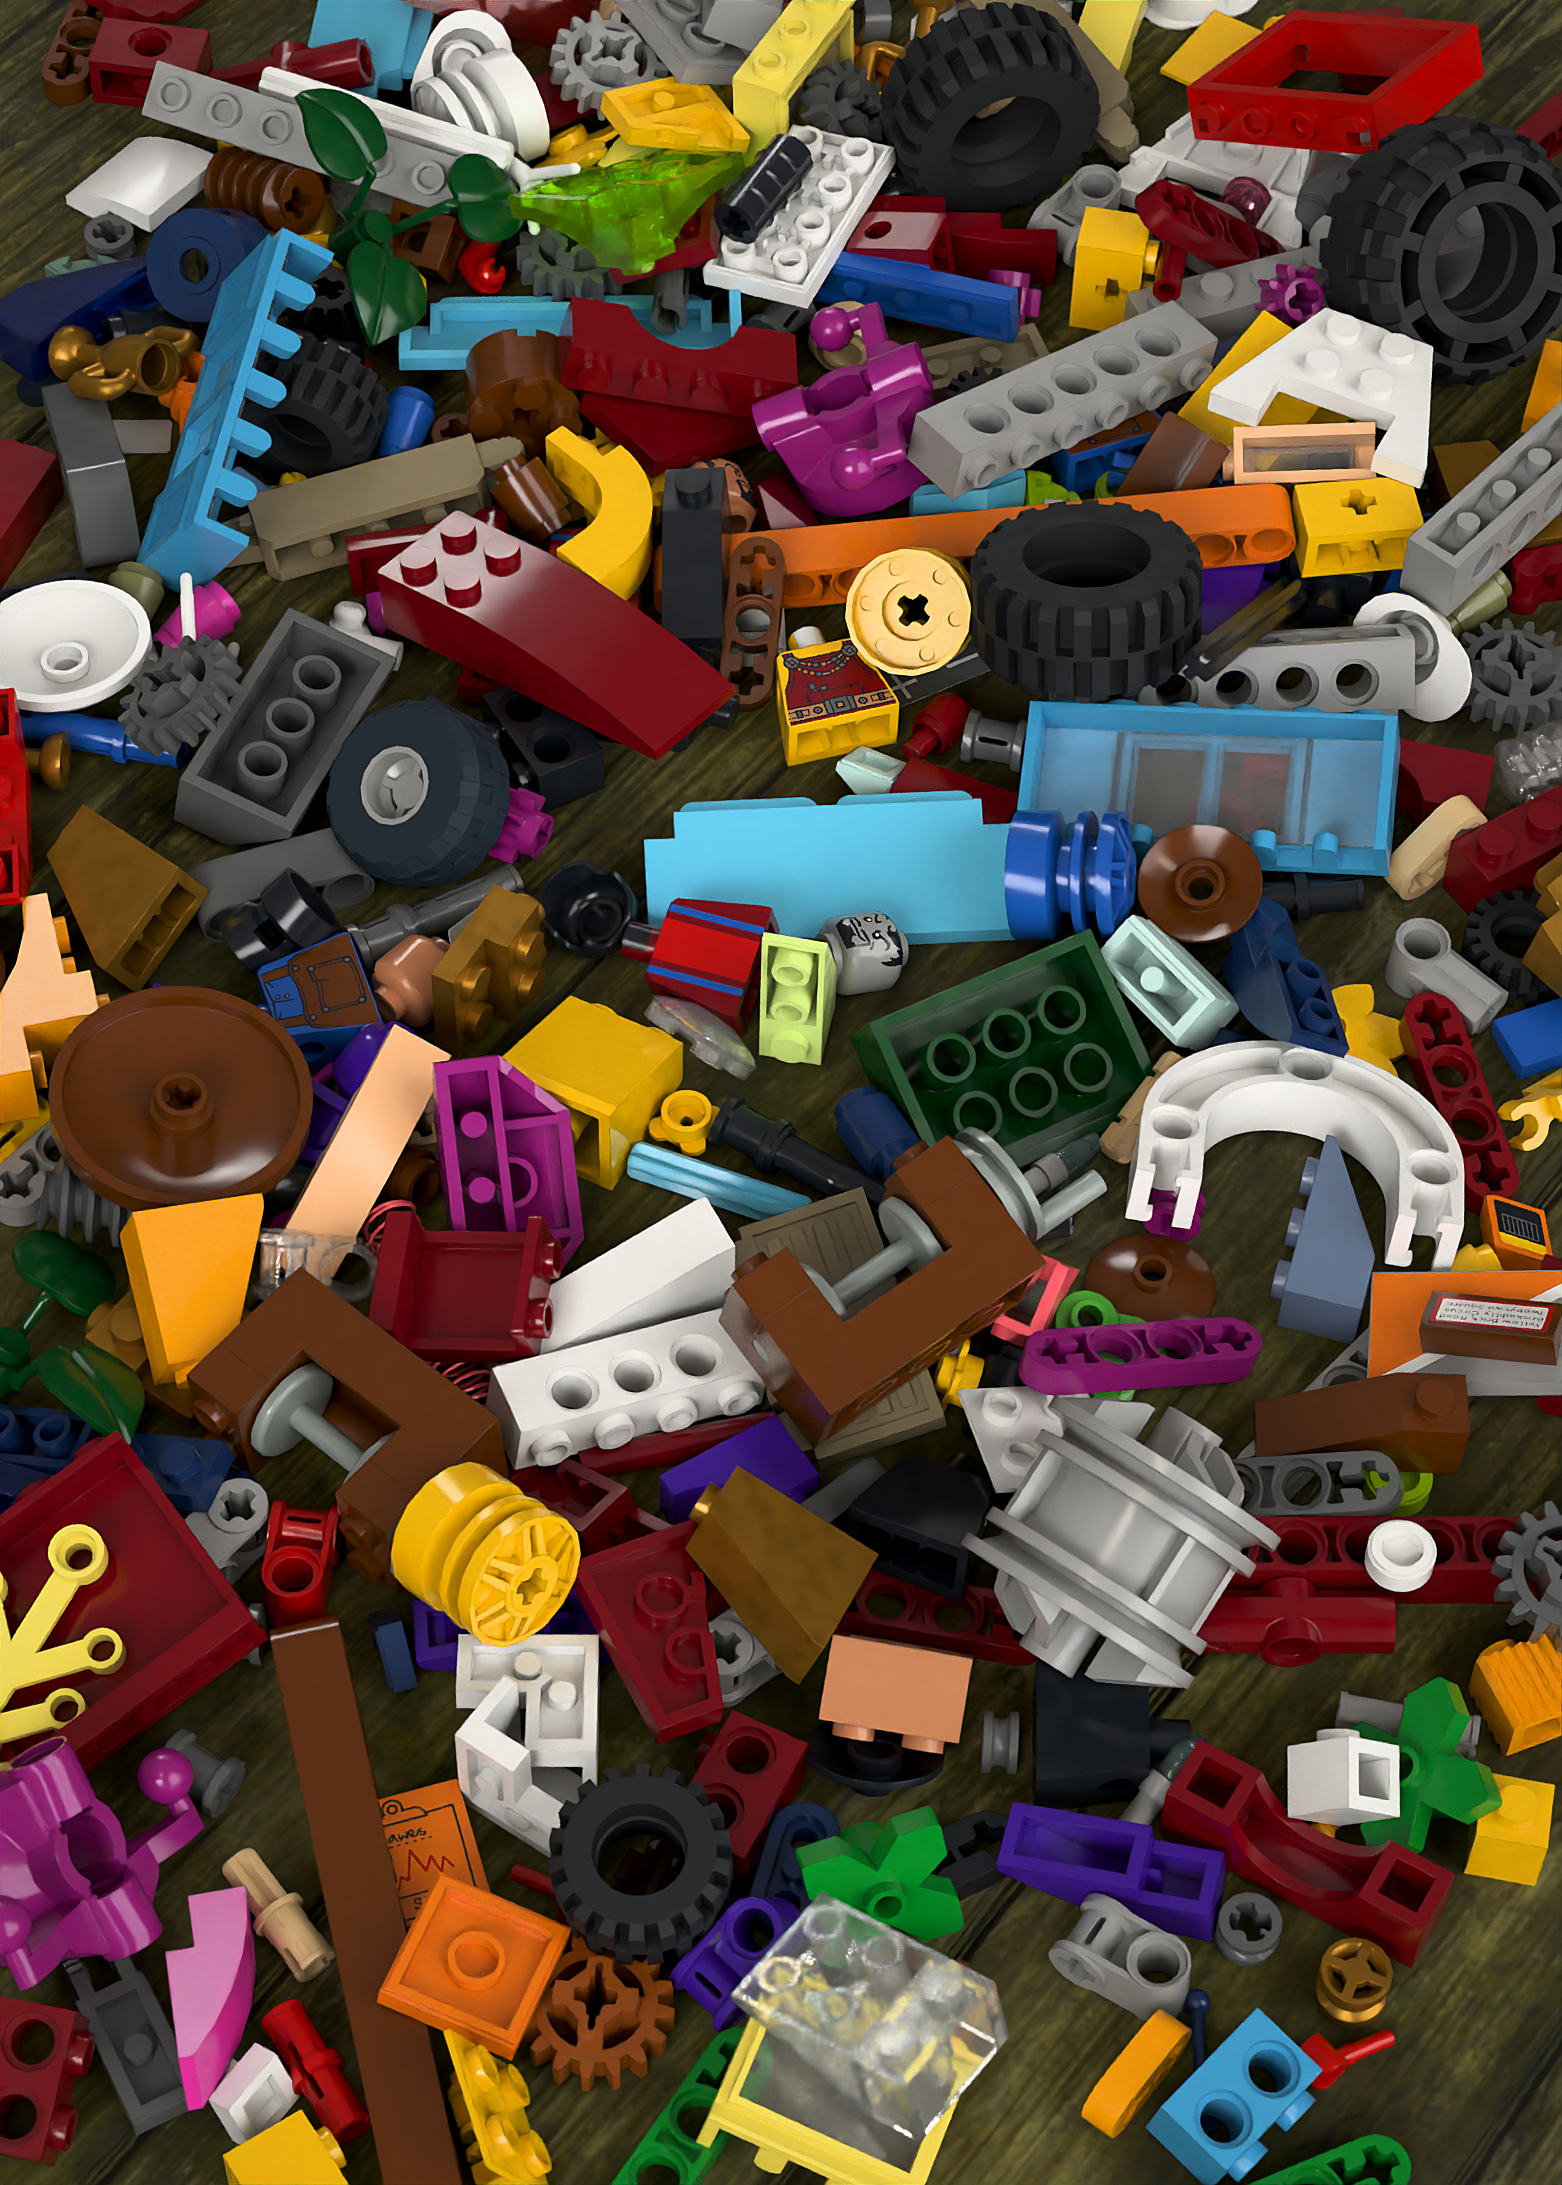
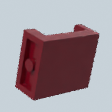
M387 1211L368 1319L423 1361L513 1363L539 1356L542 1339H549L553 1330L554 1312L552 1301L549 1298L551 1279H558L562 1271L563 1250L561 1241L553 1238L543 1215H529L526 1232L422 1230L413 1211Z

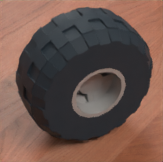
M406 699L393 702L389 706L375 710L366 716L365 720L356 729L350 732L342 743V748L336 760L333 761L329 774L330 781L326 799L327 812L329 813L334 835L345 850V853L359 867L368 871L370 875L389 883L413 889H428L436 886L444 887L458 881L459 878L473 871L484 860L489 850L496 844L503 830L502 826L509 810L511 794H509L510 774L508 765L501 753L500 745L490 732L479 725L478 721L445 705L427 700L413 701Z

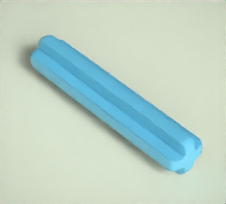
M643 1141L637 1142L634 1145L627 1162V1174L631 1178L696 1200L706 1197L711 1205L759 1221L812 1203V1200L807 1196Z

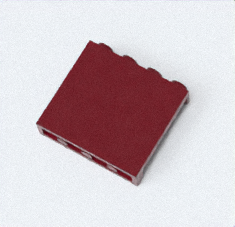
M117 1430L107 1437H98L84 1444L73 1456L72 1463L50 1479H40L28 1485L16 1498V1504L0 1515V1572L8 1585V1593L3 1605L11 1639L54 1572L48 1557V1548L52 1538L66 1526L81 1524L93 1528L100 1535L108 1551V1564L99 1579L91 1584L79 1586L39 1652L83 1640L90 1631L96 1628H109L115 1631L126 1648L124 1664L112 1674L100 1675L87 1669L15 1690L1 1713L45 1703L47 1697L52 1692L61 1688H70L80 1693L87 1703L88 1709L74 1718L78 1712V1704L73 1701L61 1703L55 1710L54 1718L59 1722H70L57 1732L52 1729L3 1743L0 1755L5 1762L13 1760L22 1752L45 1740L65 1736L68 1738L85 1774H88L269 1639V1636L147 1467ZM89 1550L76 1551L69 1560V1567L76 1570L86 1568L92 1561L93 1553ZM110 1641L98 1643L92 1650V1659L99 1662L110 1659L115 1652V1644Z

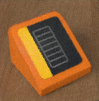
M1498 1195L1484 1196L1479 1216L1483 1244L1487 1243L1493 1249L1503 1271L1540 1270L1544 1255L1553 1256L1544 1211Z

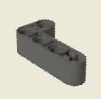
M68 382L42 386L41 392L46 419L55 452L58 454L60 470L71 504L76 538L84 570L137 560L141 544L131 486L123 453L106 401L76 397L69 390Z

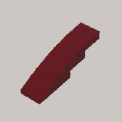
M876 195L865 214L869 212L945 213L948 215L956 275L988 281L989 269L1031 274L1030 284L1054 285L1057 229H1001V213L945 212V196Z
M569 1458L551 1466H539L537 1464L515 1471L512 1466L508 1470L509 1481L515 1484L526 1497L537 1499L548 1510L555 1511L571 1524L578 1533L580 1558L673 1526L637 1508L627 1487ZM704 1573L706 1587L705 1603L709 1623L727 1611L731 1606Z

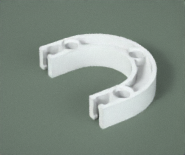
M1259 1040L1228 1043L1194 1053L1170 1067L1157 1079L1150 1089L1144 1102L1130 1164L1125 1218L1139 1221L1150 1220L1153 1205L1148 1204L1151 1187L1159 1190H1170L1178 1195L1172 1218V1226L1190 1229L1202 1182L1204 1153L1225 1138L1240 1133L1261 1130L1294 1132L1325 1141L1326 1135H1331L1337 1138L1340 1149L1350 1154L1369 1170L1384 1194L1386 1202L1385 1264L1407 1267L1411 1264L1412 1250H1408L1413 1233L1416 1235L1432 1236L1435 1239L1436 1250L1431 1264V1272L1451 1271L1464 1228V1163L1462 1153L1453 1131L1442 1115L1419 1092L1401 1079L1349 1054L1341 1058L1284 1041Z

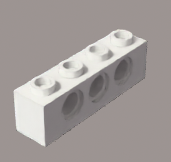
M719 1308L494 1367L491 1372L486 1409L499 1418L503 1445L515 1471L537 1464L539 1466L555 1465L565 1460L568 1456L577 1454L578 1451L598 1445L602 1449H614L626 1444L633 1437L659 1431L673 1432L686 1428L693 1422L722 1414L736 1416L745 1413L755 1405L762 1403L766 1385L718 1322L723 1309Z

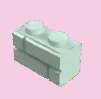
M1136 915L1130 916L1100 949L1114 981H1116V986L1176 1046L1203 1051L1215 1039L1220 1027L1225 1028L1240 1011L1234 997L1176 939L1169 937L1149 919L1145 920Z

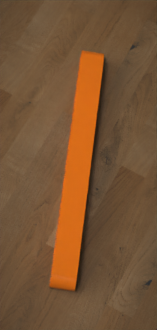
M1274 483L1091 499L1099 500V504L1114 505L1115 502L1131 504L1132 508L1142 512L1148 509L1159 513L1164 522L1172 520L1182 528L1186 535H1189L1200 551V559L1203 562V569L1280 561L1289 556L1296 546L1289 493L1282 486ZM1082 500L1066 502V504H1082ZM1049 504L731 534L727 596L732 554L741 542L751 537L771 539L783 552L786 564L784 609L847 603L848 592L859 571L879 555L911 546L938 548L959 560L971 575V559L975 555L976 548L988 532L991 533L996 525L1006 518L1015 520L1021 511L1033 507L1037 510L1046 509ZM661 544L657 546L652 554L653 604L656 610L662 614ZM761 553L755 554L753 563L744 564L743 567L750 569L753 581L751 594L763 596L761 589L763 572L768 569L774 570L775 566L769 565L766 555ZM740 591L738 597L748 594L743 591ZM774 594L765 595L763 597L772 600Z

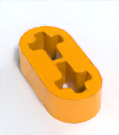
M1157 2010L1097 2083L1082 2109V2118L1111 2139L1115 2138L1128 2125L1176 2064L1191 2038L1192 2030L1165 2010Z

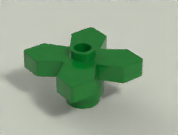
M1437 1677L1409 1693L1397 1737L1363 1721L1349 1728L1350 1730L1358 1731L1360 1738L1399 1746L1400 1817L1361 1823L1360 1829L1367 1846H1377L1392 1840L1418 1854L1423 1851L1431 1817L1437 1819L1452 1817L1470 1825L1502 1805V1798L1490 1767L1465 1759L1460 1753L1455 1751L1470 1720V1715L1457 1684L1442 1677Z
M930 1806L891 1817L885 1828L876 1822H858L847 1827L838 1837L833 1836L799 1847L795 1851L801 1879L809 1900L830 1905L815 1921L814 1927L821 1953L828 1970L831 1972L860 1964L868 1951L874 1953L890 1925L924 1942L960 1931L964 1927L958 1896L951 1880L931 1874L947 1856V1850L941 1826L933 1808Z

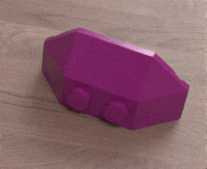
M498 1054L432 1062L434 1124L447 1231L526 1232L528 1216L543 1215L553 1238L561 1241L563 1269L584 1240L569 1109Z

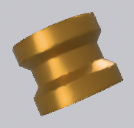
M1357 1937L1341 1939L1331 1945L1322 1957L1314 1990L1316 2005L1323 2016L1337 2026L1350 2029L1365 2027L1377 2020L1385 2007L1387 1993L1390 1990L1393 1970L1389 1957L1378 1945L1370 1940ZM1357 1988H1361L1363 1990L1360 1993L1354 1994Z

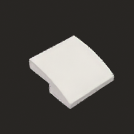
M161 137L136 138L66 195V203L92 218L107 214L119 215L151 233L168 216L173 215L204 189L206 168L214 154L173 139Z

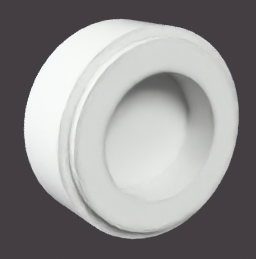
M1407 1520L1385 1522L1379 1525L1369 1537L1365 1552L1367 1572L1377 1584L1388 1590L1408 1592L1418 1589L1429 1580L1437 1555L1436 1545L1428 1531L1414 1522Z

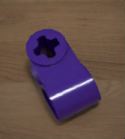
M762 1896L737 1900L727 1909L703 1940L698 1942L679 1961L668 1980L672 1982L674 1990L678 1992L685 1989L713 2016L711 2026L720 2033L730 2029L739 2023L754 2007L759 1992L774 1962L784 1966L798 1950L804 1935L802 1915L794 1904L781 1897ZM761 1910L769 1915L774 1925L773 1939L765 1949L757 1946L751 1934L752 1921Z

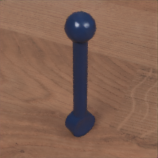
M1198 1988L1189 1990L1183 2005L1184 2011L1190 2016L1194 2072L1208 2059L1205 2014L1209 2011L1211 2005L1209 1995L1204 1990ZM1201 2116L1200 2123L1204 2133L1207 2136L1215 2133L1220 2120L1213 2116Z

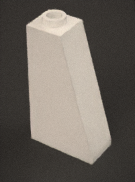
M703 1197L693 1201L550 1285L549 1298L552 1301L554 1312L553 1330L549 1339H542L540 1355L723 1308L726 1301L724 1293L735 1282L731 1277V1274L735 1271V1245L708 1199ZM488 1363V1370L492 1372V1368L509 1363Z

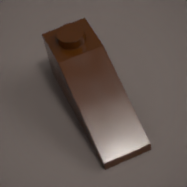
M1397 1372L1256 1401L1253 1405L1255 1457L1369 1450L1381 1452L1388 1456L1399 1472L1457 1474L1470 1435L1466 1375Z

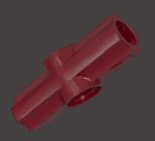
M359 38L309 48L303 43L285 41L277 44L271 50L269 58L207 72L208 77L260 93L259 83L262 72L269 66L344 90L371 86L374 84L375 79L372 52L365 39L360 40Z
M1291 1576L1277 1577L1259 1585L1257 1590H1224L1196 1635L1208 1643L1202 1653H1261V1658L1265 1662L1280 1667H1296L1309 1664L1318 1659L1322 1653L1393 1654L1396 1643L1397 1620L1395 1597H1392L1391 1590H1316V1585L1307 1579ZM1186 1648V1653H1194Z

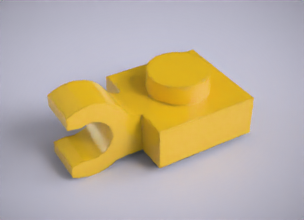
M1562 1068L1522 1091L1524 1098L1510 1100L1498 1109L1499 1119L1515 1121L1522 1116L1524 1118L1523 1131L1508 1141L1510 1148L1524 1151L1533 1150L1545 1140L1549 1124L1554 1118L1562 1122Z

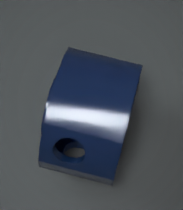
M184 209L168 216L154 232L147 250V277L155 298L168 313L186 322H210L223 281L270 234L255 217L238 209ZM193 249L202 251L208 260L207 275L199 282L190 280L186 274V268H184L185 257Z

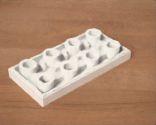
M792 125L787 136H794L802 141L810 150L811 158L814 162V166L803 180L800 190L791 195L786 207L776 214L772 225L765 228L755 242L751 244L734 242L723 235L719 242L717 258L707 261L702 271L704 284L727 290L740 289V292L808 308L896 163L895 148L891 146L873 143L865 138H851L820 131L812 126Z

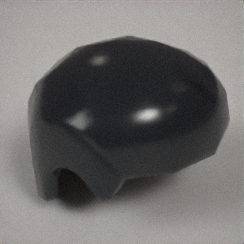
M576 860L553 871L539 890L538 902L545 910L542 924L547 934L561 949L574 956L599 959L603 955L609 956L622 947L623 937L628 924L631 921L637 922L638 900L628 883L622 879V876L616 870L608 871L597 868L587 860Z

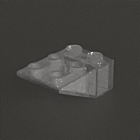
M823 1892L817 1896L731 1993L733 2002L861 2111L919 2143L1009 2038L995 1981Z

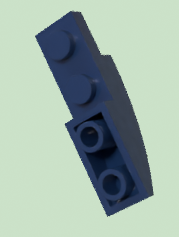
M1261 897L1258 908L1249 922L1239 931L1229 936L1233 949L1221 966L1226 983L1237 1002V1006L1259 1031L1273 1039L1344 1058L1350 1048L1324 968L1302 957L1287 908L1272 899Z
M0 1404V1480L25 1489L37 1480L50 1479L72 1463L73 1456L84 1444L104 1436L73 1411ZM135 1432L130 1446L177 1510L208 1513L235 1458L226 1443L219 1440Z

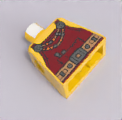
M803 627L795 631L788 639L790 651L782 652L776 657L775 696L785 760L788 767L848 754L859 746L871 749L897 743L898 699L877 667L864 658L852 643L851 638L826 643L821 630L816 627Z

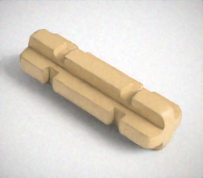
M1173 1051L1166 1052L1161 1056L1152 1068L1156 1073L1155 1076H1147L1117 1115L1121 1121L1119 1123L1112 1122L1101 1136L1099 1144L1102 1147L1101 1151L1106 1156L1123 1165L1131 1161L1144 1102L1150 1089L1157 1079L1170 1067L1184 1059V1057Z

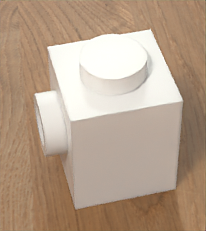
M1350 1729L1317 1731V1741L1288 1746V1817L1335 1826L1400 1817L1399 1746L1360 1738L1358 1731Z

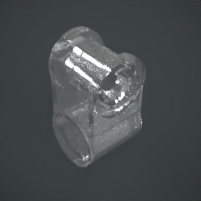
M288 1228L259 1229L257 1242L261 1243L259 1281L251 1286L252 1297L265 1300L300 1266L348 1303L361 1301L373 1292L378 1257L372 1245L364 1239L346 1235L315 1234L310 1231ZM285 1251L287 1252L286 1274L284 1278H280L281 1252ZM352 1252L359 1254L369 1265L364 1279L353 1285L341 1284L335 1280L330 1272L334 1260L344 1253Z

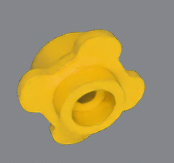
M680 1090L674 1092L664 1100L661 1107V1116L655 1117L649 1122V1134L656 1141L667 1140L680 1147L681 1152L686 1156H698L706 1150V1140L709 1137L710 1129L720 1108L711 1106L710 1101L697 1091ZM688 1122L692 1123V1125L682 1126L681 1123Z
M970 1340L965 1341L959 1347L955 1356L948 1354L939 1360L932 1382L936 1392L941 1393L939 1401L943 1413L948 1403L963 1408L958 1396L959 1389H977L985 1360L968 1354Z

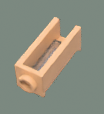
M1375 422L1256 426V428L1252 426L1233 427L1234 446H1226L1230 452L1222 463L1223 481H1234V486L1274 483L1282 486L1289 494H1293L1294 485L1376 478V472L1370 471L1375 452Z

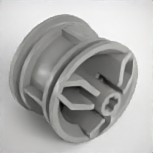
M1055 1395L1047 1408L1060 1418L1063 1436L1060 1438L1045 1429H1041L1034 1441L1043 1448L1040 1455L1005 1510L1001 1511L992 1506L985 1517L988 1521L1002 1529L1000 1535L981 1540L968 1532L961 1545L999 1569L994 1592L1010 1626L1024 1635L1019 1645L1068 1677L1073 1678L1099 1635H1102L1106 1638V1641L1085 1672V1675L1094 1681L1188 1689L1195 1677L1182 1669L1178 1651L1181 1645L1199 1656L1206 1648L1208 1643L1196 1635L1235 1572L1250 1578L1257 1567L1254 1562L1240 1553L1241 1550L1246 1547L1259 1545L1274 1552L1282 1539L1240 1508L1245 1496V1487L1229 1454L1219 1448L1222 1439L1194 1419L1169 1406L1145 1445H1142L1138 1440L1156 1413L1155 1408L1145 1402L1103 1398L1059 1397Z

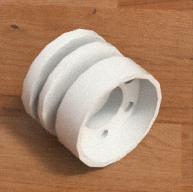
M503 47L465 62L461 72L450 68L439 73L437 77L431 76L415 83L411 93L413 112L511 142L514 145V152L517 151L526 162L546 154L550 144V136L545 107L535 82L524 64L513 52Z

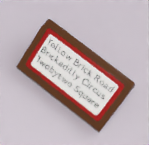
M1432 1291L1419 1326L1422 1352L1557 1366L1562 1337V1303Z

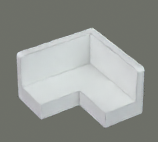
M459 1634L456 1676L457 1708H477L504 1674L508 1675L518 1682L519 1708H526L525 1748L530 1750L531 1767H582L583 1783L591 1779L597 1787L600 1700L599 1635H532L524 1642L499 1648L484 1645L471 1634Z
M504 1674L455 1734L459 1789L466 1805L550 1858L549 1838L552 1827H560L558 1812L566 1800L575 1805L578 1803L579 1795L577 1788L583 1784V1779L566 1767H531L530 1750L525 1748V1741L521 1739L518 1682Z

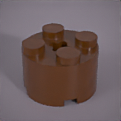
M517 329L502 330L485 337L469 351L463 381L468 429L477 443L495 438L501 439L502 436L516 437L517 440L521 439V443L524 444L525 459L529 462L536 456L542 457L546 455L545 437L562 425L576 436L581 434L583 430V414L579 411L581 405L580 390L565 388L560 384L558 336L537 329L536 337L517 336Z

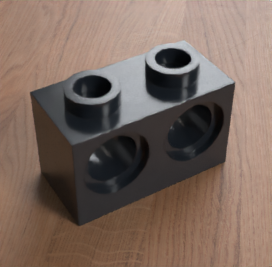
M506 686L482 695V723L488 725L489 732L500 745L499 748L504 760L507 761L510 774L509 782L512 788L517 790L520 786L545 797L541 812L548 813L604 789V750L587 726Z

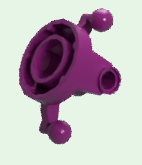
M877 301L850 312L835 306L825 307L815 313L809 329L813 342L820 349L829 352L840 351L848 346L854 336V331L861 329L867 355L865 365H849L837 368L822 376L810 388L809 386L804 388L800 385L752 404L753 417L765 447L770 453L777 450L796 481L809 507L826 516L856 517L884 510L911 496L929 480L924 473L907 459L916 413L936 405L931 393L934 390L932 378L923 353L916 341L902 346L889 340L883 313Z
M59 1736L45 1740L22 1752L13 1760L0 1763V1966H8L20 1990L28 1989L39 1983L61 1960L102 1955L103 1959L107 1961L118 1960L145 1948L163 1932V1926L152 1906L159 1878V1864L188 1844L204 1828V1824L188 1794L194 1779L192 1765L182 1752L172 1748H159L147 1754L142 1760L137 1772L139 1790L150 1801L165 1804L170 1814L163 1821L127 1841L125 1840L120 1822L111 1809L96 1799V1793L67 1737Z

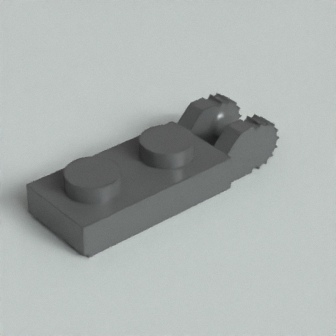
M129 1956L114 1961L106 1960L109 1969L115 1973L118 1982L95 1992L83 1960L79 1958L61 1960V1967L76 1999L77 2012L90 2019L87 2032L95 2034L94 2048L136 2136L188 2112L176 2038L143 1970L137 1973Z

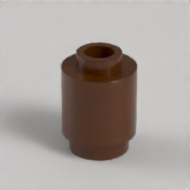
M520 453L493 472L498 483L490 488V491L521 536L527 533L534 544L539 543L573 519V516L566 508V505L570 503L538 456L527 462L523 454Z

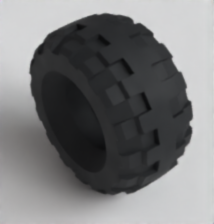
M1457 116L1429 117L1428 123L1418 125L1406 124L1387 134L1386 137L1379 140V150L1377 152L1368 150L1346 172L1350 181L1343 193L1333 194L1325 214L1332 217L1328 237L1320 238L1319 262L1322 263V268L1328 270L1329 279L1325 280L1322 286H1326L1327 291L1324 293L1329 309L1351 315L1356 319L1384 328L1391 333L1403 334L1411 339L1433 346L1431 385L1452 388L1454 384L1459 383L1475 386L1494 380L1495 377L1506 373L1507 366L1516 368L1540 351L1542 348L1539 342L1547 332L1557 331L1562 323V169L1554 166V163L1546 157L1548 151L1531 138L1501 125ZM1476 206L1484 226V243L1480 261L1467 287L1457 296L1443 303L1437 289L1435 276L1436 258L1440 244L1454 221L1464 212Z

